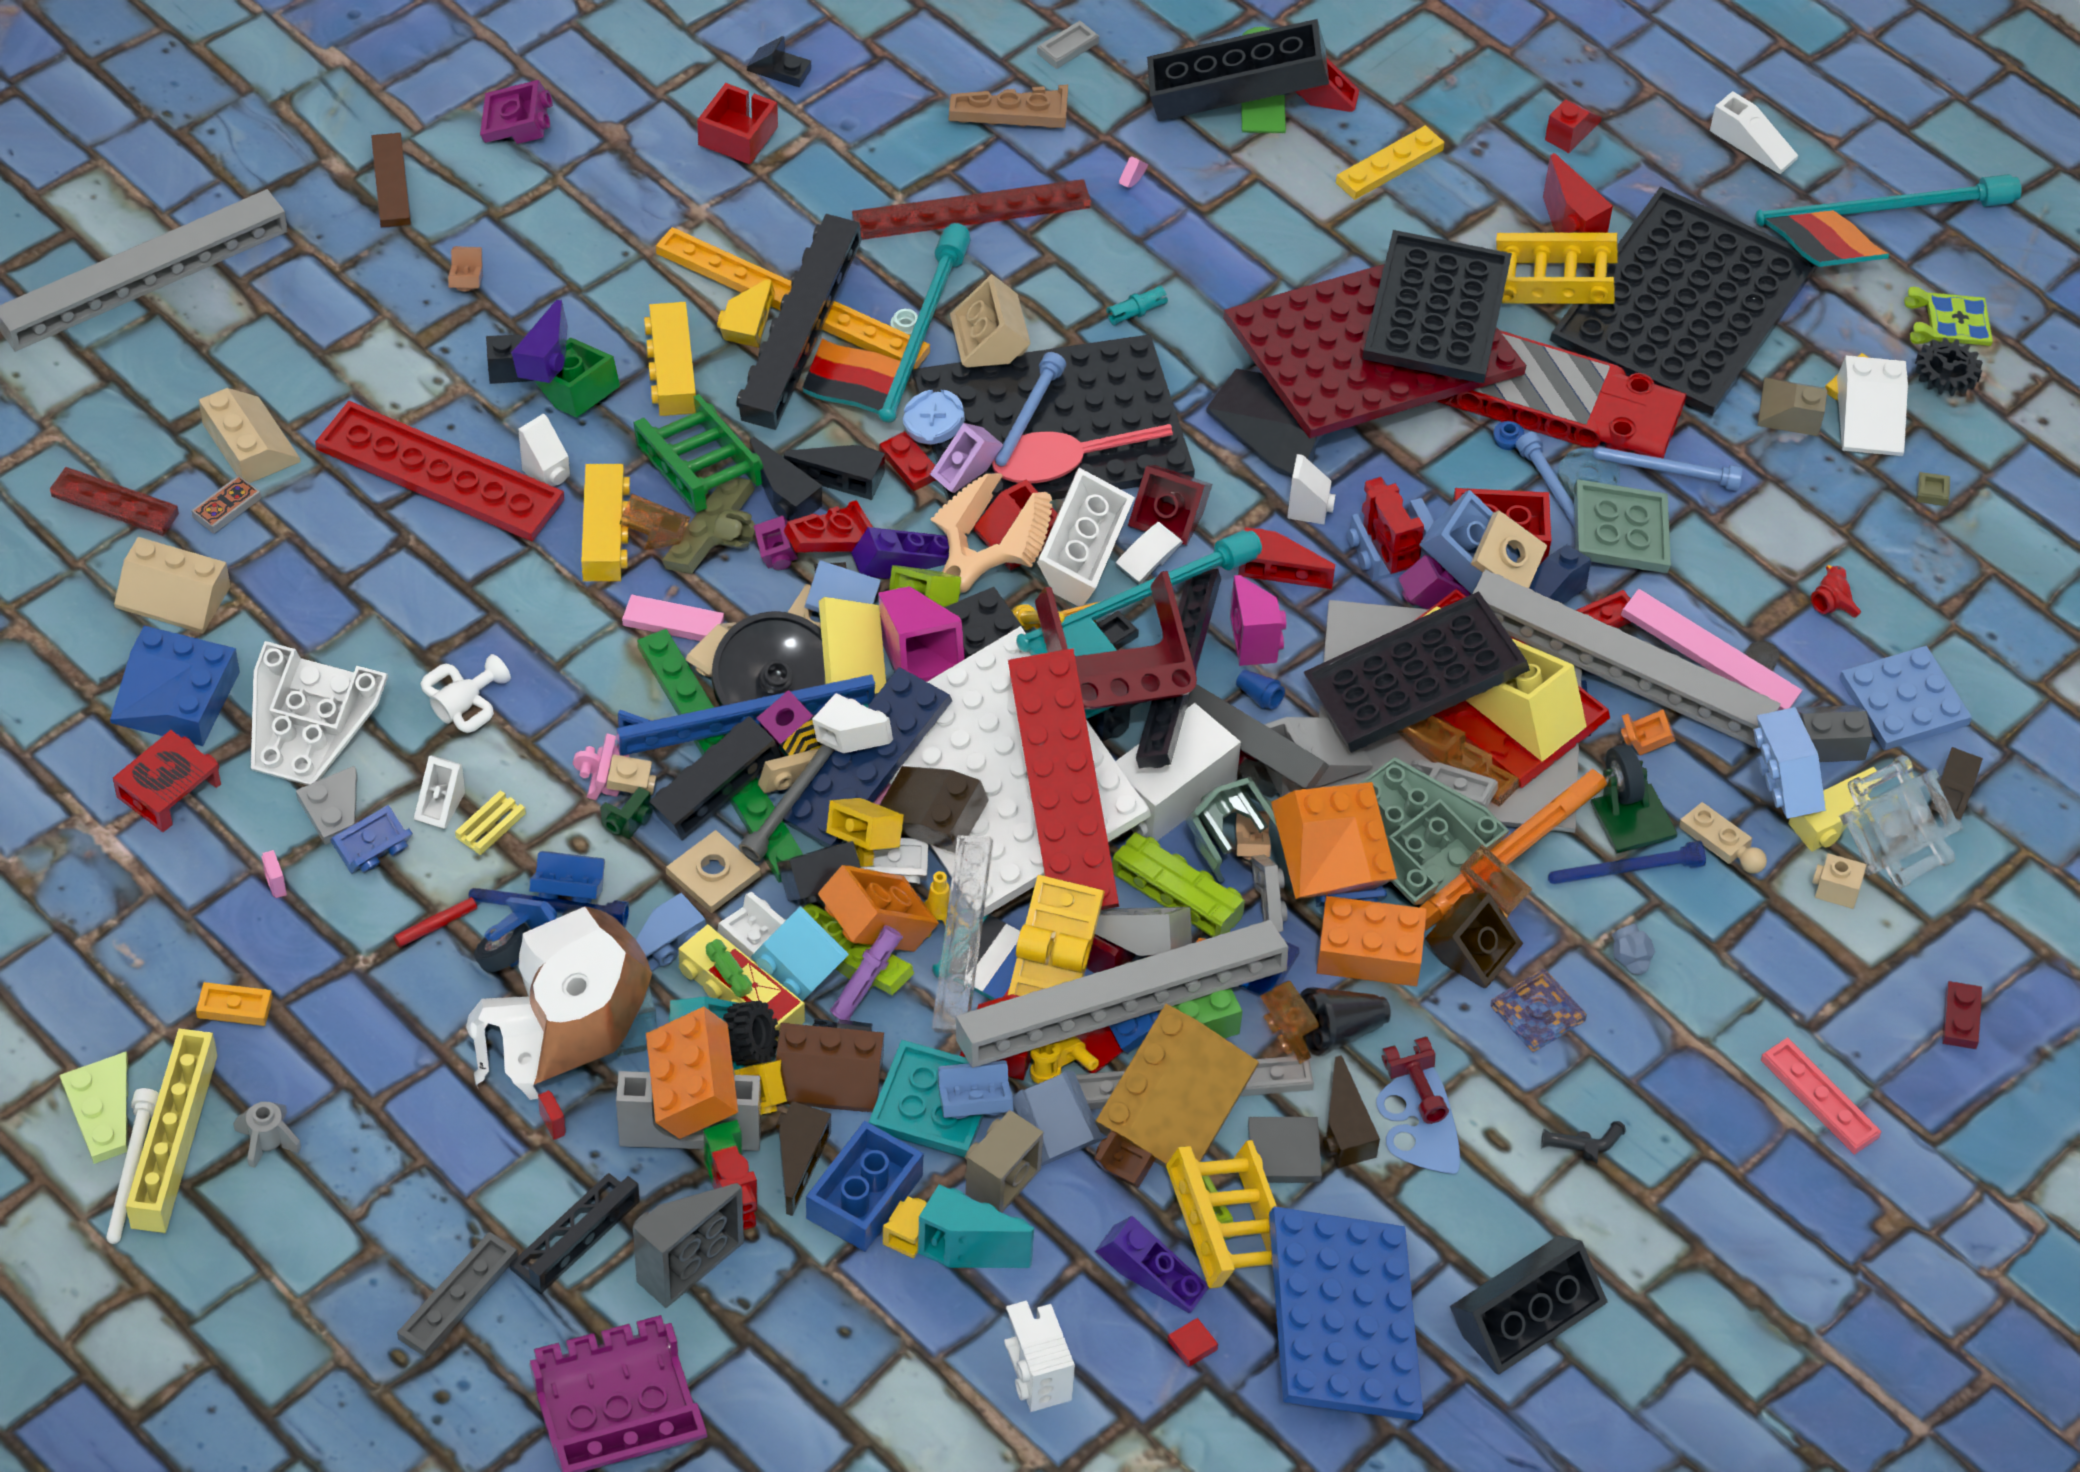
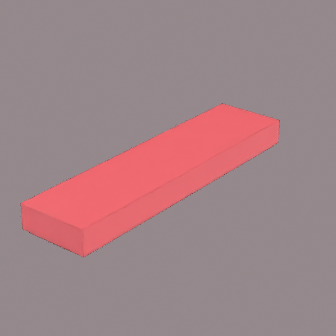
M1788 1037L1762 1054L1761 1061L1854 1155L1880 1137L1882 1131Z

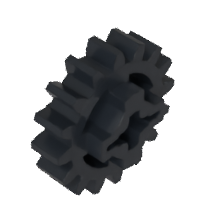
M1943 338L1942 343H1938L1933 339L1930 346L1924 344L1921 352H1918L1915 361V373L1920 374L1919 382H1928V390L1936 387L1938 388V394L1941 395L1945 390L1949 392L1950 396H1954L1955 391L1958 390L1964 395L1967 388L1973 390L1976 382H1979L1983 362L1977 360L1978 352H1969V344L1962 347L1959 345L1958 339L1953 343H1949L1947 338Z

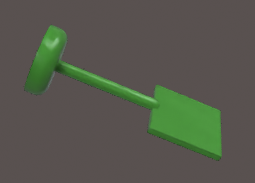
M1254 27L1248 29L1242 35L1265 31L1272 28ZM1276 95L1241 103L1242 133H1286L1285 95Z

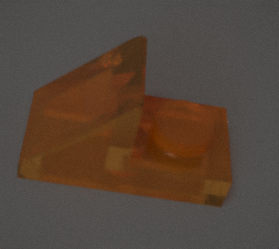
M631 494L619 524L648 535L644 549L651 550L680 544L691 517Z

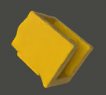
M781 1060L750 1065L734 1070L735 1075L760 1076L761 1115L778 1111L777 1104L787 1102L780 1071Z
M907 1196L904 1202L900 1201L889 1218V1222L883 1225V1245L914 1259L918 1253L919 1216L927 1202L919 1198L913 1199Z

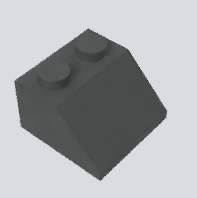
M1855 705L1796 708L1816 748L1819 762L1866 760L1872 740V733L1865 710Z

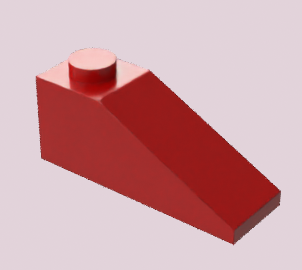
M1245 527V531H1253L1258 535L1262 544V551L1255 560L1239 566L1238 575L1332 589L1336 564L1276 531Z

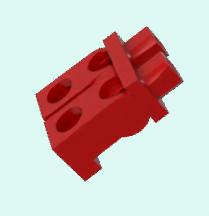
M1378 477L1366 481L1364 485V491L1367 495L1366 501L1362 504V512L1364 514L1363 525L1368 535H1371L1372 543L1390 574L1409 569L1420 560L1422 547L1419 544L1423 540L1424 524L1419 517L1413 519L1409 517L1402 506L1403 498L1399 494L1400 489L1396 483L1386 485L1383 478Z

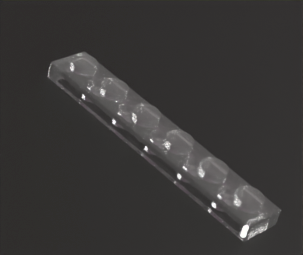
M958 835L932 1022L934 1032L956 1033V1016L969 1012L972 1008L993 840L990 836Z

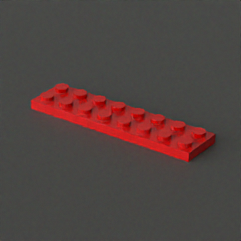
M348 401L315 441L316 450L531 542H533L564 501V491L352 401Z
M1074 649L1009 659L1008 665L1045 876L1104 890L1105 894L1101 910L1119 907Z

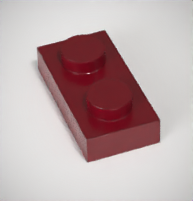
M1948 981L1945 994L1942 1044L1977 1049L1980 1032L1982 986Z

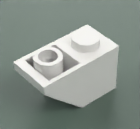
M837 693L812 719L816 740L842 753L887 745L893 740L889 717L880 711L869 709L859 704L856 700L845 698Z

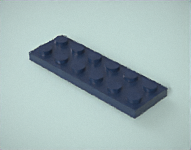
M898 667L867 707L874 711H880L889 717L893 736L891 743L847 753L834 750L784 817L783 822L825 847L842 843L843 839L826 833L830 800L862 798L874 802L951 704L952 698L950 694Z

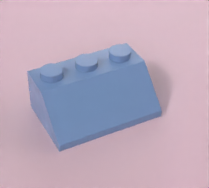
M1468 490L1434 521L1419 545L1463 587L1473 594L1483 572L1473 566L1471 562L1494 512L1471 490ZM1507 544L1506 553L1516 563L1517 558L1520 557L1519 549L1514 550Z

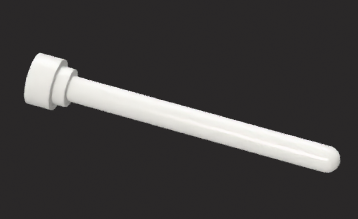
M137 1089L133 1095L131 1107L134 1109L133 1113L136 1117L106 1236L107 1241L111 1244H116L121 1239L127 1215L125 1206L142 1153L149 1120L153 1116L159 1093L152 1089Z

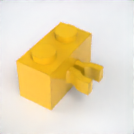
M862 798L830 800L826 833L848 842L853 841L860 866H873V850L900 847L904 815Z

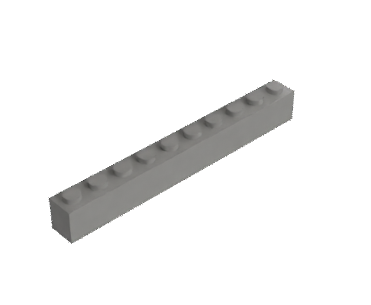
M268 189L251 195L248 198L198 218L124 252L0 305V332L14 352L287 233L285 211Z
M1486 569L1473 594L1478 591L1481 593L1510 636L1755 748L1758 747L1753 730L1759 728L1757 715L1778 711L1781 703L1770 699L1766 695L1750 690L1737 682L1730 681L1706 668L1697 666L1675 654L1653 646L1647 641L1633 637L1618 628L1611 627L1587 614L1578 612Z
M1271 920L1253 924L957 1015L956 1041L971 1067L981 1066L1161 1010L1165 1004L1174 1006L1220 990L1287 971L1288 945Z

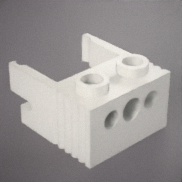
M1027 1301L1006 1306L1016 1337L1005 1339L1004 1344L1018 1378L1015 1379V1385L1020 1400H1027L1030 1412L1071 1401L1075 1364L1052 1305L1048 1304L1037 1307L1036 1319L1033 1318Z

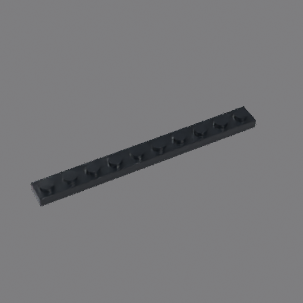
M1218 568L1210 569L1187 579L1178 606L1195 673L1221 582ZM1190 693L1184 696L1151 701L1136 754L1139 769L1148 767L1161 768L1165 765H1171Z

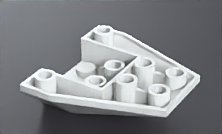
M265 641L254 669L251 744L252 771L304 785L319 781L378 706L388 674L356 666L355 671L350 672L300 658L296 649Z

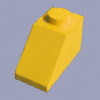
M764 280L728 300L726 310L720 311L717 327L721 330L723 340L759 348L775 295L772 281Z

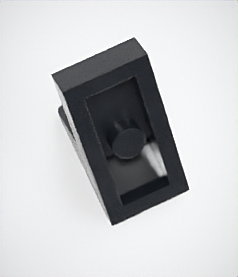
M781 36L758 48L747 65V71L800 88L811 71V60L786 53L785 37Z

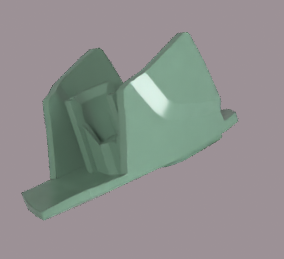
M1251 777L1215 787L1201 798V803L1185 820L1195 836L1197 849L1219 883L1225 881L1220 871L1222 858L1201 822L1204 823L1224 855L1232 852V847L1223 835V819L1231 813L1236 812L1250 818L1259 833L1268 828V825L1251 799L1261 804L1277 827L1271 805L1272 801L1263 796Z

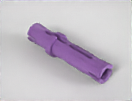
M884 925L871 948L864 951L861 964L831 1007L830 1012L841 1020H850L856 1007L862 1001L877 975L888 966L887 960L903 938L901 933L888 925Z

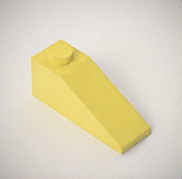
M1874 767L1823 790L1826 811L1790 818L1788 824L1811 852L1821 847H1830L1839 839L1872 791L1877 770Z

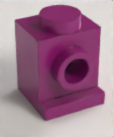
M784 516L754 525L760 555L768 569L773 567L775 570H783L791 565V561L798 559L797 552H795L784 533L787 524Z

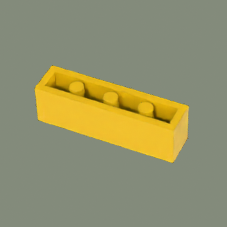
M686 302L649 304L650 317H644L645 335H651L652 339L646 340L647 357L654 358V362H649L650 381H656V385H651L652 404H658L659 416L696 413L693 397L696 395Z
M585 464L581 557L583 581H621L622 569L628 568V550L622 549V544H628L629 528L628 525H623V520H629V501H624V496H630V477H624L623 464Z

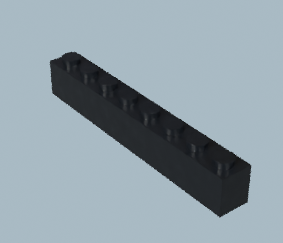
M825 214L822 223L816 225L811 247H806L802 257V266L799 271L796 270L793 274L792 288L789 294H785L782 298L781 312L778 318L774 317L771 322L769 338L767 342L763 341L760 346L757 364L750 367L745 390L741 389L738 393L736 406L739 407L741 421L776 430L861 244L860 222Z

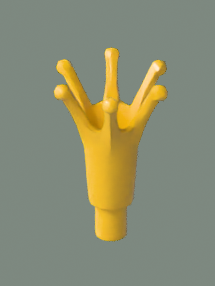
M938 871L933 875L928 899L925 900L924 904L936 920H943L947 936L952 938L953 932L949 924L950 915L952 914L959 922H962L964 917L957 913L952 904L947 875L944 872Z

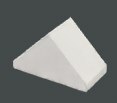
M432 755L429 756L414 820L443 829L447 828L465 794L462 764Z

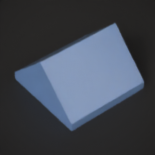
M819 560L804 608L819 612V600L824 597L874 604L881 580Z

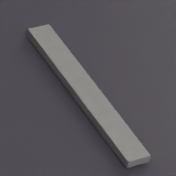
M1300 1055L1256 1059L1259 1061V1065L1240 1096L1313 1090L1314 1082L1309 1056ZM1125 1071L1076 1075L1090 1109H1101L1105 1106Z

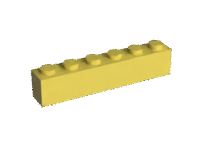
M178 1029L125 1206L131 1229L166 1233L217 1059L213 1033Z

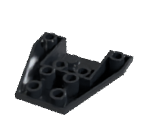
M1236 368L1206 408V412L1272 469L1292 478L1297 454L1305 456L1313 464L1316 445L1323 435L1309 439L1263 373Z

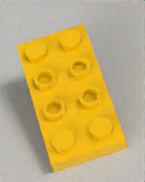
M1037 875L1026 923L1022 926L1017 941V959L1008 995L1023 996L1034 991L1084 977L1105 894L1104 890Z

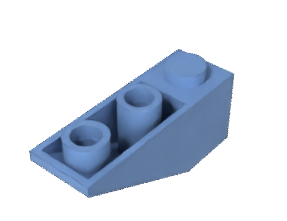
M682 892L655 908L636 938V941L646 955L651 972L661 966L669 965L679 955L678 948L706 926L705 918Z

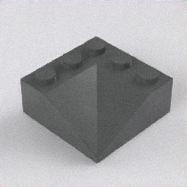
M738 1183L660 1204L650 1213L645 1212L636 1220L633 1226L636 1280L640 1286L665 1308L669 1307L744 1243L742 1187Z

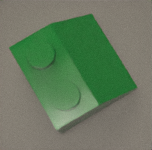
M571 337L566 341L565 365L550 383L535 381L556 409L576 418L620 387L614 356Z

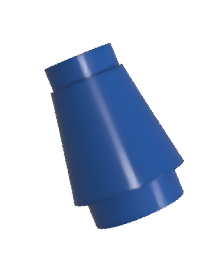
M1243 670L1237 677V687L1241 688L1262 709L1269 708L1273 710L1281 704L1285 696V688L1281 686L1279 680L1248 670Z

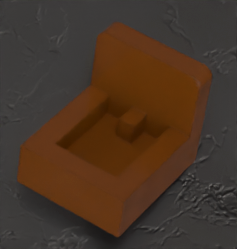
M1113 1130L1110 1131L1107 1138H1104L1099 1143L1095 1156V1161L1104 1172L1136 1188L1140 1187L1156 1160L1153 1154L1123 1140Z

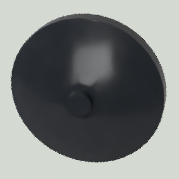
M780 611L758 613L736 623L721 639L713 658L711 679L713 691L719 705L724 706L786 693L788 690L791 692L826 684L821 628L804 617Z

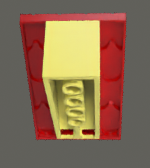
M1455 589L1417 619L1466 596ZM1510 636L1527 660L1530 671L1488 689L1484 693L1462 701L1456 706L1436 713L1432 717L1450 729L1456 738L1480 754L1486 763L1523 788L1532 781V778H1536L1551 766L1555 760L1560 759L1575 747L1577 743H1580L1594 732L1599 725L1601 726L1609 720L1610 714L1608 708L1578 685L1573 664L1533 648L1523 641Z

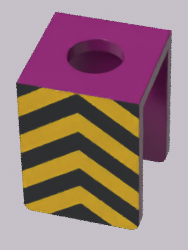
M789 690L757 717L763 728L775 740L778 746L779 744L782 746L788 756L822 746V743L816 740L812 720L813 715Z

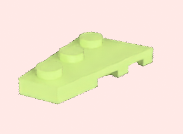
M127 1052L59 1075L94 1164L126 1153L128 1150Z

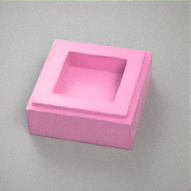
M274 850L262 853L264 874L273 897L275 896L276 899L286 896L284 876Z

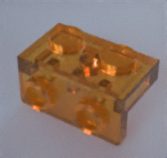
M1288 980L1260 996L1267 1011L1263 1018L1272 1034L1277 1031L1279 1032L1280 1036L1277 1037V1040L1285 1054L1293 1053L1299 1064L1312 1058L1302 1036L1316 1029L1319 1024L1292 982Z

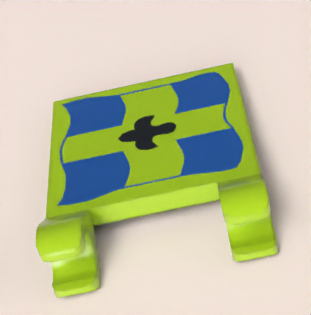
M1915 286L1908 289V296L1904 299L1905 306L1914 309L1927 305L1930 326L1923 322H1916L1914 324V332L1910 333V340L1913 344H1923L1933 339L1942 342L1943 338H1947L1951 343L1958 339L1959 343L1992 345L1993 340L1986 299L1984 297L1928 293Z

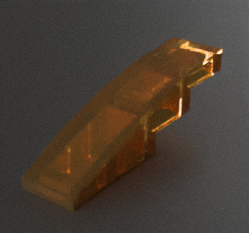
M1430 716L1397 732L1420 754L1433 763H1443L1496 779L1498 781V790L1491 802L1499 807L1519 788V778L1493 765L1491 754L1467 743L1465 732L1434 716Z

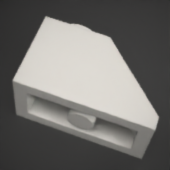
M545 414L540 415L518 429L522 470L529 477L553 487L562 484L570 477L568 454Z
M1297 454L1287 518L1325 524L1326 513H1333L1336 494H1330L1331 480L1303 455Z

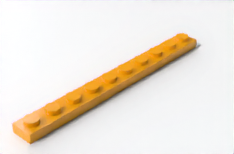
M673 227L656 245L657 255L741 293L764 280L772 281L775 295L771 307L780 310L783 296L789 294L792 288L790 280ZM834 301L822 327V330L867 351L876 352L899 361L903 357L911 336ZM923 341L913 369H917L929 355V343Z

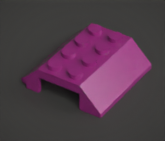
M661 1315L636 1321L638 1335L633 1336L630 1324L601 1331L603 1344L597 1345L594 1333L566 1340L568 1353L562 1355L559 1342L534 1349L536 1359L530 1360L529 1365L539 1407L556 1463L561 1472H584L707 1438L706 1428L698 1404L693 1403L678 1357L677 1339L672 1323L664 1324Z

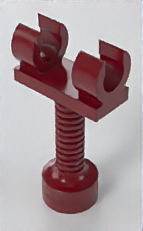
M1428 1037L1415 1039L1414 1041L1417 1045L1413 1047L1415 1055L1400 1058L1395 1045L1383 1048L1382 1051L1385 1055L1381 1057L1390 1079L1407 1074L1410 1075L1422 1100L1418 1110L1423 1121L1427 1124H1433L1443 1120L1448 1115L1449 1109L1443 1097L1434 1096L1423 1073V1070L1435 1067L1436 1053L1432 1049Z

